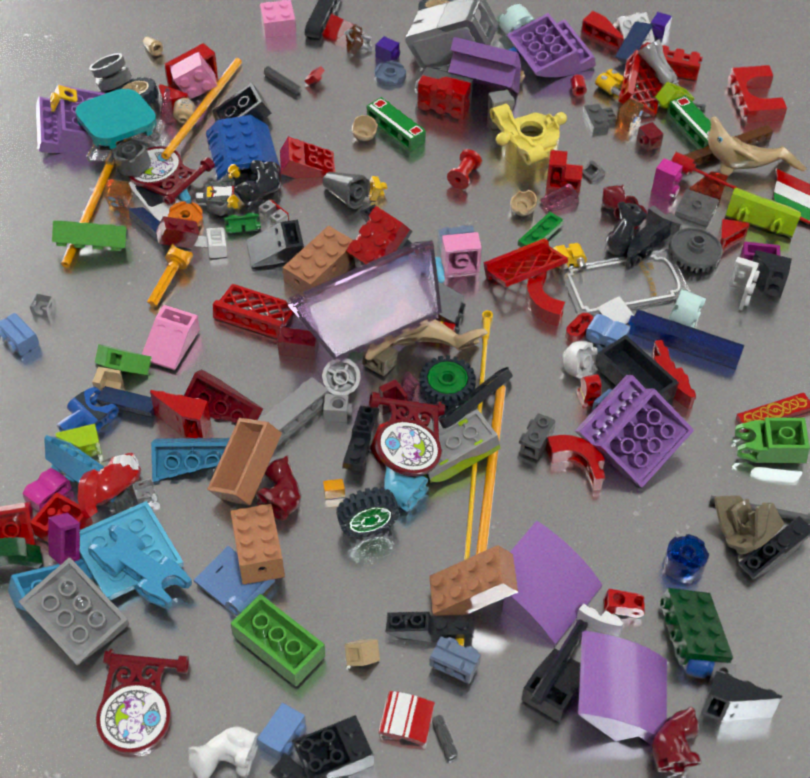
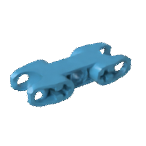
M111 525L108 528L109 535L116 542L112 547L103 548L92 544L88 548L91 557L105 572L114 577L121 571L125 572L138 581L135 585L137 593L148 602L169 609L173 605L172 599L164 591L166 587L177 585L188 589L192 585V579L178 563L167 556H163L157 562L142 551L145 548V544L137 535L121 527Z

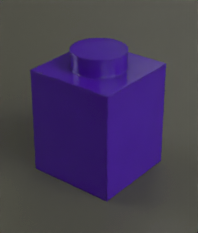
M661 12L656 13L651 21L653 36L661 39L665 37L670 29L672 16Z
M383 36L375 44L376 58L385 62L394 61L399 58V42Z

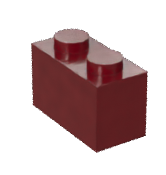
M163 216L156 230L159 244H173L177 247L190 249L193 248L199 236L197 221Z
M281 327L277 341L278 353L281 356L316 360L319 348L318 332Z

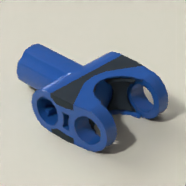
M91 387L69 401L67 409L72 414L59 422L57 428L61 432L95 424L96 430L99 432L117 417L119 408L115 404L103 407L94 406L97 403V396L101 391L97 387Z

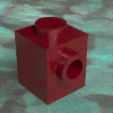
M650 122L638 128L637 140L641 146L650 151L662 145L664 133L653 122Z

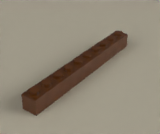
M768 125L734 137L746 144L755 145L771 139L773 130ZM709 146L684 154L694 159L696 166L717 159Z

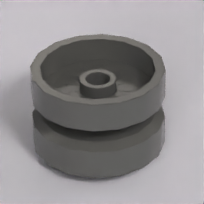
M117 53L103 57L90 66L89 69L93 77L97 78L96 84L100 91L114 89L131 79L132 75L128 67H124L126 62L122 54Z

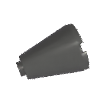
M328 172L323 177V186L350 208L358 209L365 203L363 200L370 194V181L363 175Z

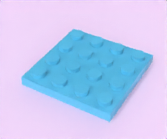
M147 501L80 530V555L98 588L109 600L134 590L135 585L138 583V581L123 571L116 577L111 576L89 554L88 548L92 544L103 548L115 545L116 542L109 535L108 528L111 525L129 530L137 535L145 544V548L142 551L157 562L163 556H167L178 563L180 567L184 566L182 558Z

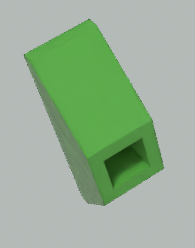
M98 344L95 363L102 366L144 375L149 374L152 356Z

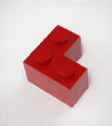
M550 150L546 189L580 192L583 166L567 164L568 151Z
M56 492L30 521L34 535L48 542L49 517L68 513L80 523V530L93 524L92 517L86 519L81 513L78 503Z

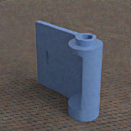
M227 546L194 579V582L235 616H238L257 596L263 595L275 582V579L243 585L238 554L231 547Z

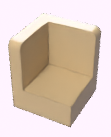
M98 367L92 381L93 387H97L100 391L105 386L121 389L123 384L121 371Z
M361 639L344 644L347 666H365L380 661L378 639Z

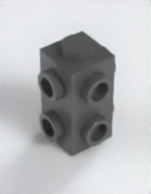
M539 413L535 419H531L527 426L528 431L526 434L523 433L519 440V444H521L520 453L538 460L546 447L547 437L552 436L554 433L556 420Z

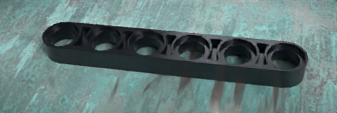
M505 367L495 372L439 417L438 420L442 428H448L457 423L511 379L513 374L510 368Z

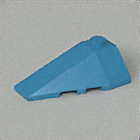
M83 559L74 561L90 579H93ZM60 564L11 575L8 592L15 607L27 611L19 601L58 568Z

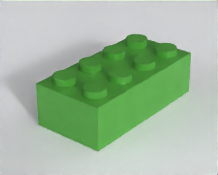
M261 594L230 623L232 635L296 687L326 656L325 644Z

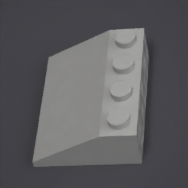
M70 557L19 601L76 665L82 663L114 639L129 625L128 619Z

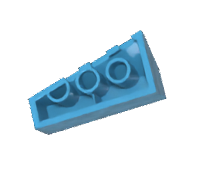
M49 435L45 436V459L52 464L51 467L54 470L66 473L65 477L70 481H77L79 483L84 473L93 469L99 472L104 468L103 465L70 442ZM115 496L114 498H112V499L109 500V501H110V502H114V500H115V498H116L117 496Z
M230 438L154 439L151 442L153 482L203 468L218 466Z

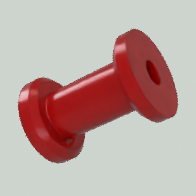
M465 149L460 153L459 160L461 163L458 168L451 169L447 174L448 182L455 188H467L470 184V172L480 168L482 164L481 156L471 149Z

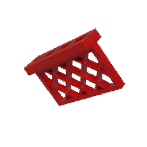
M636 50L627 59L618 101L622 104L628 101L654 117L657 114L659 103L655 96L661 90L662 83L658 77H655L654 73L656 74L654 69L638 54L639 51Z
M544 238L483 262L486 279L489 281L495 279L503 286L509 287L568 263V257L550 247L548 240Z
M232 284L219 301H214L213 318L278 339L281 327H286L298 310V304ZM233 291L241 293L239 295H232ZM255 297L258 299L249 301L248 298ZM244 299L246 301L238 304L236 302L237 300ZM271 302L274 305L266 306L265 303ZM261 304L262 306L261 308L257 309L253 308V306ZM282 308H289L291 310L283 312ZM278 310L279 313L270 314L269 311Z

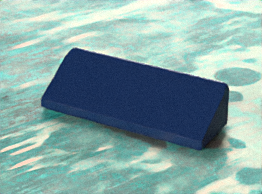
M639 21L634 22L615 56L621 64H626L627 59L636 50H640L653 27L652 24Z
M144 207L129 208L130 218L158 241L156 230L160 221Z
M105 386L96 399L100 405L115 404L120 410L153 417L155 414L152 399L148 396Z

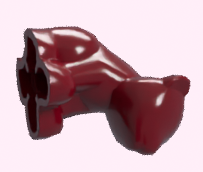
M624 185L606 186L603 188L601 208L614 209V217L620 220L619 202L634 203L640 206L647 214L644 206L639 205L635 196L629 195L625 197Z
M288 455L270 462L264 473L275 486L270 489L261 488L256 493L259 498L256 504L258 506L271 504L274 518L280 521H284L293 513L301 501V492L298 482L294 477Z
M692 706L674 713L655 735L652 752L659 772L682 773L686 772L689 767L702 764L700 756L690 750L687 742L688 739L696 738L699 734V723L696 718L695 709Z

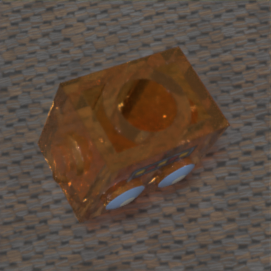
M629 98L618 110L616 126L630 132L641 120L644 104Z
M108 179L103 192L108 205L129 209L133 198V192L129 183Z

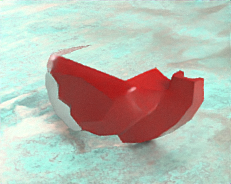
M131 452L108 458L102 462L110 461L109 464L99 472L93 469L83 474L78 485V503L80 511L86 519H89L98 512L96 506L104 505L139 480L141 468L134 453Z

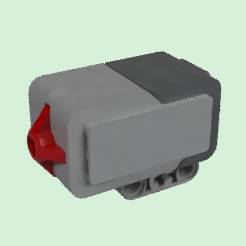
M455 0L420 10L405 38L408 48L419 66L423 69H426V67L437 68L451 63L453 52L450 49L453 37L503 49L501 42L493 41L498 28V21L486 0Z

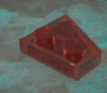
M714 171L708 173L727 182L728 175ZM704 176L692 185L689 190L718 199L720 203L725 185Z

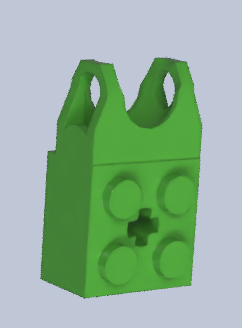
M765 418V420H753L735 426V436L750 441L738 446V457L756 463H807L810 446L805 418ZM742 429H748V430H749L748 432H745V433L739 432V431L742 430ZM743 450H751L750 453H742Z

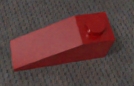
M592 11L582 20L581 33L617 50L620 49L624 37L605 16Z

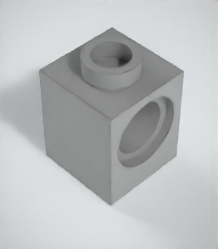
M325 394L324 421L347 422L348 415H352V403H349L348 395Z

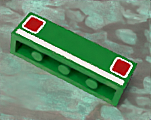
M686 95L670 101L667 114L700 149L709 146L707 137L711 129L710 120Z
M380 97L367 105V116L372 117L381 130L407 150L412 152L425 144L426 130L391 105L390 102Z

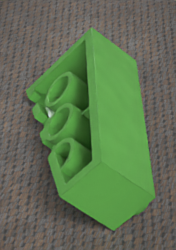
M53 220L52 242H56V246L67 247V243L74 244L76 248H85V245H93L92 249L103 250V246L111 247L113 251H121L122 248H125L127 226Z

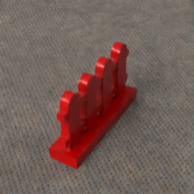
M646 42L644 45L641 46L640 50L648 44H650L651 42ZM663 45L665 59L677 77L697 81L701 66L698 62H702L703 59L700 53L694 51L691 54H686L685 50L681 48L671 51L668 46Z

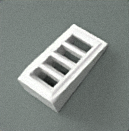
M207 228L209 257H226L227 249L224 228Z

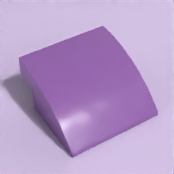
M549 13L507 34V37L537 76H568L596 66L595 57L565 19L556 23Z
M453 37L450 49L453 52L449 73L473 78L474 83L514 93L519 92L521 65L517 52Z
M65 86L77 90L78 100L75 103L60 99L54 112L51 111L50 98L39 97L36 105L38 151L68 153L96 148L97 146L93 144L92 137L82 125H78L76 107L86 100L106 93ZM65 91L67 96L73 97L70 92Z
M626 375L575 430L582 439L593 444L608 463L640 488L651 479L694 431L655 389H645L633 375Z
M536 521L510 551L514 558L518 592L504 598L502 611L553 646H556L576 620L579 608L583 604L587 606L601 589L602 583L586 562L565 541L549 528Z
M590 631L582 632L578 715L615 741L641 737L652 745L655 735L667 722V659L647 647L623 638Z

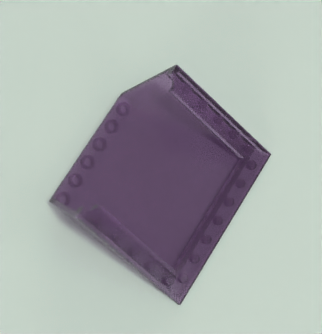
M432 240L414 242L285 299L286 303L334 360H345L354 351L357 353L363 352L372 343L375 346L385 342L384 338L390 335L393 338L403 334L402 330L408 327L412 330L421 326L420 322L426 319L430 322L439 318L438 314L442 313L434 243Z

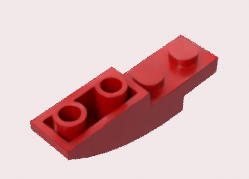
M655 341L652 350L653 359L679 382L673 398L687 409H692L694 400H696V393L689 384L688 375L684 373L682 367H675V363L671 361L669 350L664 346L663 341Z

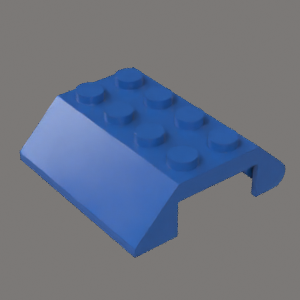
M251 115L217 120L206 131L212 160L216 167L217 180H220L229 173L228 168L232 164H235L239 169L250 168V163L254 160L264 163L271 161L279 165L268 125Z

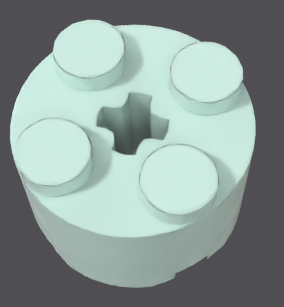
M515 4L507 9L508 12L505 15H501L499 26L507 35L535 19L524 6Z
M681 289L668 318V323L692 332L706 298Z

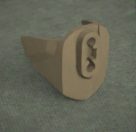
M738 495L716 496L714 498L720 528L726 537L728 547L735 548L738 554H746L760 548L784 525L774 503L763 502L753 512L747 498L743 500Z

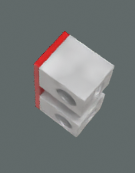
M271 199L259 206V215L265 220L270 218L272 226L279 222L289 221V213Z

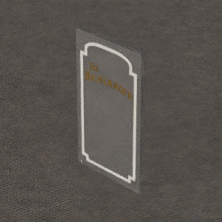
M669 249L653 251L649 258H646L630 270L626 269L627 256L586 263L587 269L584 271L581 270L580 266H570L568 273H564L559 268V273L577 316L581 313H589L592 316L596 314L602 315L597 307L618 296L621 297L629 309H636L676 301L681 289L689 292L690 289L677 263L675 264V260H672L673 255L669 256Z

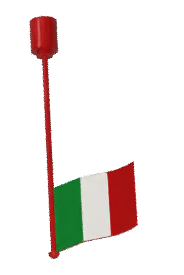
M677 151L671 159L672 162L683 166L681 173L685 175L692 174L695 171L729 188H738L697 169L694 159ZM776 168L777 180L773 193L774 201L801 212L799 220L810 225V184Z

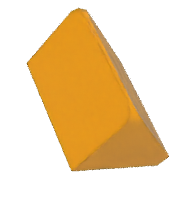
M343 479L323 481L325 499L345 497Z

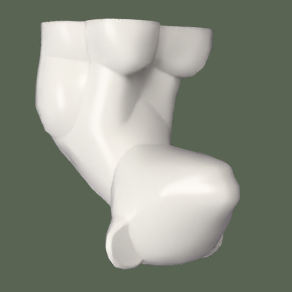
M238 726L228 728L211 739L207 744L189 748V766L198 778H210L219 761H226L236 766V774L247 778L258 749V733L250 732Z

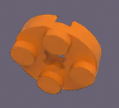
M186 201L175 203L169 209L168 217L197 221L198 227L203 224L202 209L194 202L186 204Z

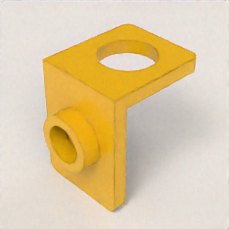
M58 85L55 92H52L50 96L51 111H55L60 99L76 103L78 100L77 90ZM65 91L70 92L73 97L67 96Z

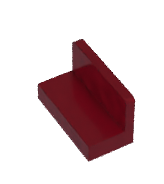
M396 379L379 387L380 397L408 401L407 393ZM379 405V411L382 415L390 412L388 406Z

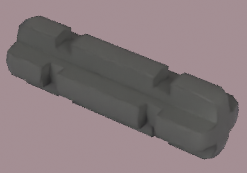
M438 715L433 717L432 723L437 730L436 733L442 748H444L446 758L456 757L458 750L453 743L449 728L445 724L444 716Z

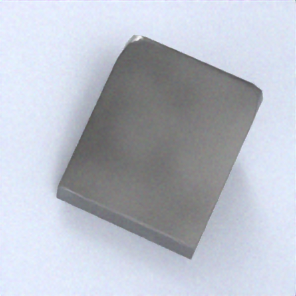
M591 159L583 168L582 174L593 182L604 176L606 172Z

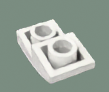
M585 604L579 608L576 620L582 619L584 622H587L589 628L614 636L621 634L624 624L618 616L610 614L608 611H605L600 616L594 608L588 607Z

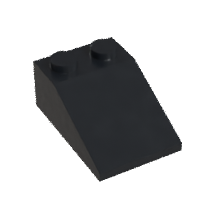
M252 82L212 110L216 120L251 115L262 121L272 114L262 94Z

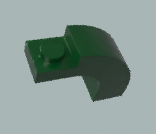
M0 538V567L5 565H23L39 568L42 565L40 546L26 544L25 538Z

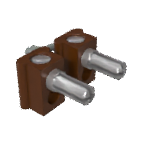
M354 24L351 29L345 31L348 53L356 55L360 48L369 52L372 51L373 47L363 42V39L370 42L372 37L364 34L361 27Z

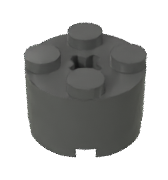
M132 137L126 142L121 140L116 143L117 148L112 149L113 158L120 174L137 178L151 165L149 153L142 139Z

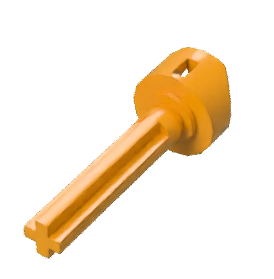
M173 244L171 245L165 256L169 264L147 301L150 306L157 307L177 270H184L193 258L192 252L178 249Z

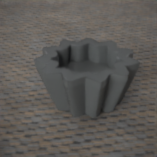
M125 489L117 495L114 502L108 501L105 503V506H109V511L115 510L116 513L127 510L128 507H132L131 502L134 501L132 492Z

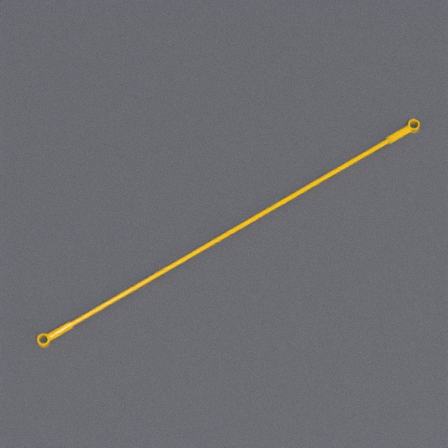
M489 310L482 313L483 328L488 334L482 336L483 346L479 385L484 382L487 343L490 335V323L493 320V313ZM482 402L477 406V409L481 414ZM477 463L472 465L464 560L470 558ZM456 638L459 645L464 647V638Z

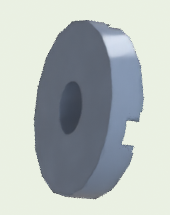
M387 61L384 64L382 62L376 66L374 76L376 81L382 85L396 86L405 80L406 69L396 61Z

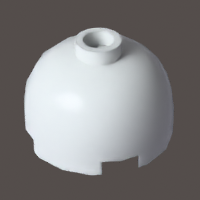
M586 341L574 342L568 346L562 355L566 372L578 379L592 375L589 371L593 365H596L597 348L593 347V343Z
M341 357L328 362L323 370L322 378L326 386L325 388L334 395H348L359 386L361 375L356 363L351 359Z

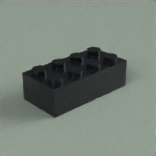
M624 335L598 352L595 367L616 386L626 375H633L645 389H655L666 401L675 396L679 382L627 335Z

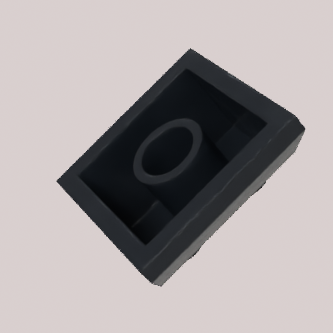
M756 250L752 261L759 263L757 271H760L757 281H753V283H756V287L763 294L781 298L789 275L792 258Z

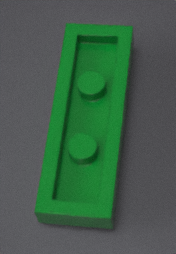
M549 212L518 240V246L524 247L541 239H548L563 225L564 220Z

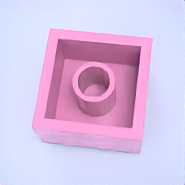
M291 0L260 3L265 38L296 34L295 16Z
M199 52L170 66L173 80L183 92L188 94L190 100L218 86L214 72Z
M478 232L442 236L441 260L445 273L444 276L480 272L482 247Z

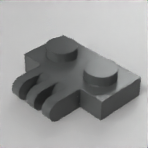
M600 104L585 105L583 108L592 132L609 130V124L617 122L612 108L602 109Z

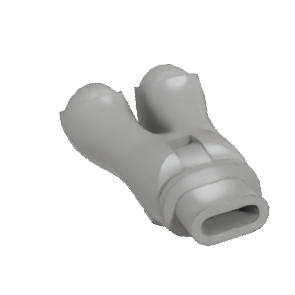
M659 39L648 44L638 52L654 69L659 81L663 85L668 81L679 86L677 75L666 61L662 48L663 44Z

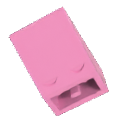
M163 305L154 320L142 354L152 356L151 363L175 370L200 330L198 315Z

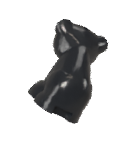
M259 160L252 161L250 163L252 171L249 175L250 180L243 181L234 188L235 193L247 205L248 210L260 197L280 189L282 176L280 166L277 163L271 161L264 163Z
M619 202L620 221L616 224L613 231L608 233L604 249L607 254L617 255V259L627 258L630 243L634 238V227L641 225L647 219V214L640 206L634 203Z

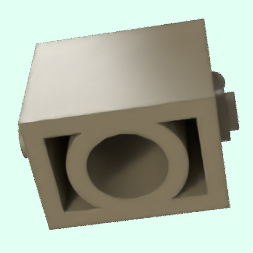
M370 345L363 351L362 365L382 376L387 374L397 364L398 350L392 347L386 349L372 360H366L365 358Z

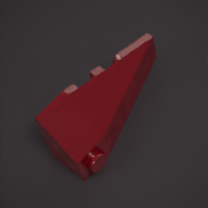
M202 369L194 373L184 394L185 397L200 398L208 401L210 417L213 419H223L237 423L239 418L258 420L263 411L262 407Z

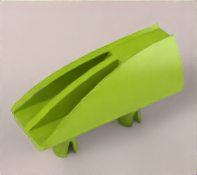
M739 188L734 189L725 214L727 218L748 222L752 226L791 238L801 216V212L789 206Z

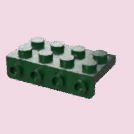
M667 588L664 595L660 598V608L663 610L665 624L668 626L670 639L673 642L675 655L680 665L686 666L690 659L731 663L734 657L711 594L708 592Z

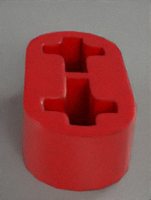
M589 313L579 314L567 326L566 338L569 341L576 342L584 337L588 326L594 319L593 316Z

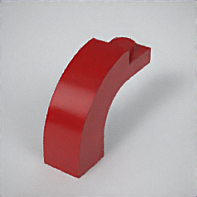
M548 271L529 278L526 289L528 308L543 322L559 326L564 314L565 301L554 299L544 292L543 287Z
M572 435L547 437L546 451L551 464L567 461L579 464L587 472L593 490L601 489L602 483L605 480L603 471L605 459L593 444Z

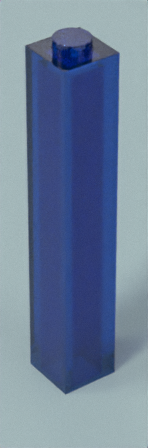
M637 309L635 316L631 315L628 326H631L629 332L631 335L652 342L662 340L666 347L734 370L738 366L745 346Z

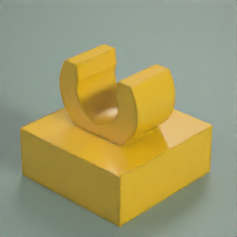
M372 176L370 179L369 199L377 201L378 196L385 195L382 189H388L385 182L380 183L379 177Z

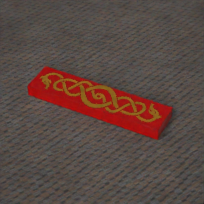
M802 392L738 413L736 419L739 424L753 420H765V418H791L809 412L810 400Z

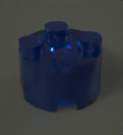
M690 534L678 538L675 536L669 542L663 560L664 572L676 581L687 585L693 584L694 581L703 575L709 558L704 541Z

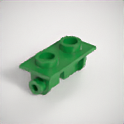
M247 213L245 216L230 215L224 218L226 233H242L241 226H245L246 232L261 229L259 214Z

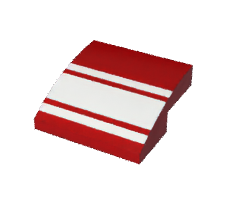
M389 691L378 733L397 741L403 738L423 746L427 740L435 702L411 694Z

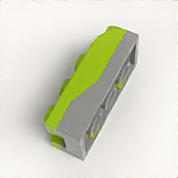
M478 409L464 416L454 425L439 430V441L442 449L441 457L437 466L431 472L425 474V477L429 483L444 481L501 449L497 433Z

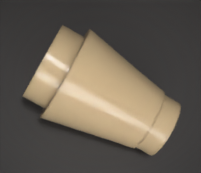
M148 36L143 39V44L151 55L158 56L163 52V45L160 41Z

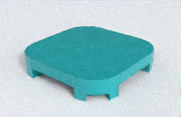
M131 89L115 90L86 100L76 107L78 125L84 127L92 137L93 144L97 147L102 145L110 146V149L117 148L116 142L143 132L149 136L153 134L152 130L157 126L156 115L152 108L139 93Z

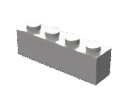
M311 377L308 381L303 382L293 393H289L282 402L274 405L271 411L261 416L258 421L269 422L282 433L278 441L279 443L324 406L325 394H328V389Z

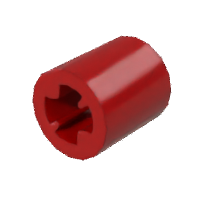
M575 75L570 79L573 94L575 96H583L587 92L584 77L582 75Z

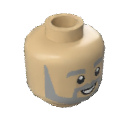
M187 98L177 100L174 104L173 117L178 122L185 124L195 111V104Z

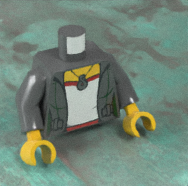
M232 164L228 168L229 173L223 178L207 183L206 193H196V202L206 203L207 212L219 216L224 214L235 215L239 199L234 191L235 180L233 177L238 178L240 176L239 168Z

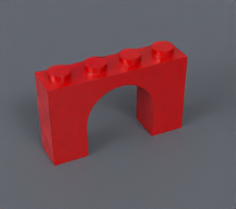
M770 65L732 68L731 74L728 76V83L732 86V93L736 97L737 106L740 107L741 116L744 118L745 123L784 121L787 106L783 97L758 98L749 93V90L771 87L774 75Z

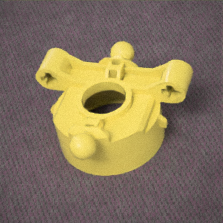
M508 104L490 109L491 120L502 132L496 136V142L502 146V154L509 163L529 170L540 169L549 165L550 150H558L559 125H563L567 121L565 113L558 112L553 117L551 114L543 115L535 112L514 119ZM524 134H535V135H538V136H536V137H529V136H526V135H524Z

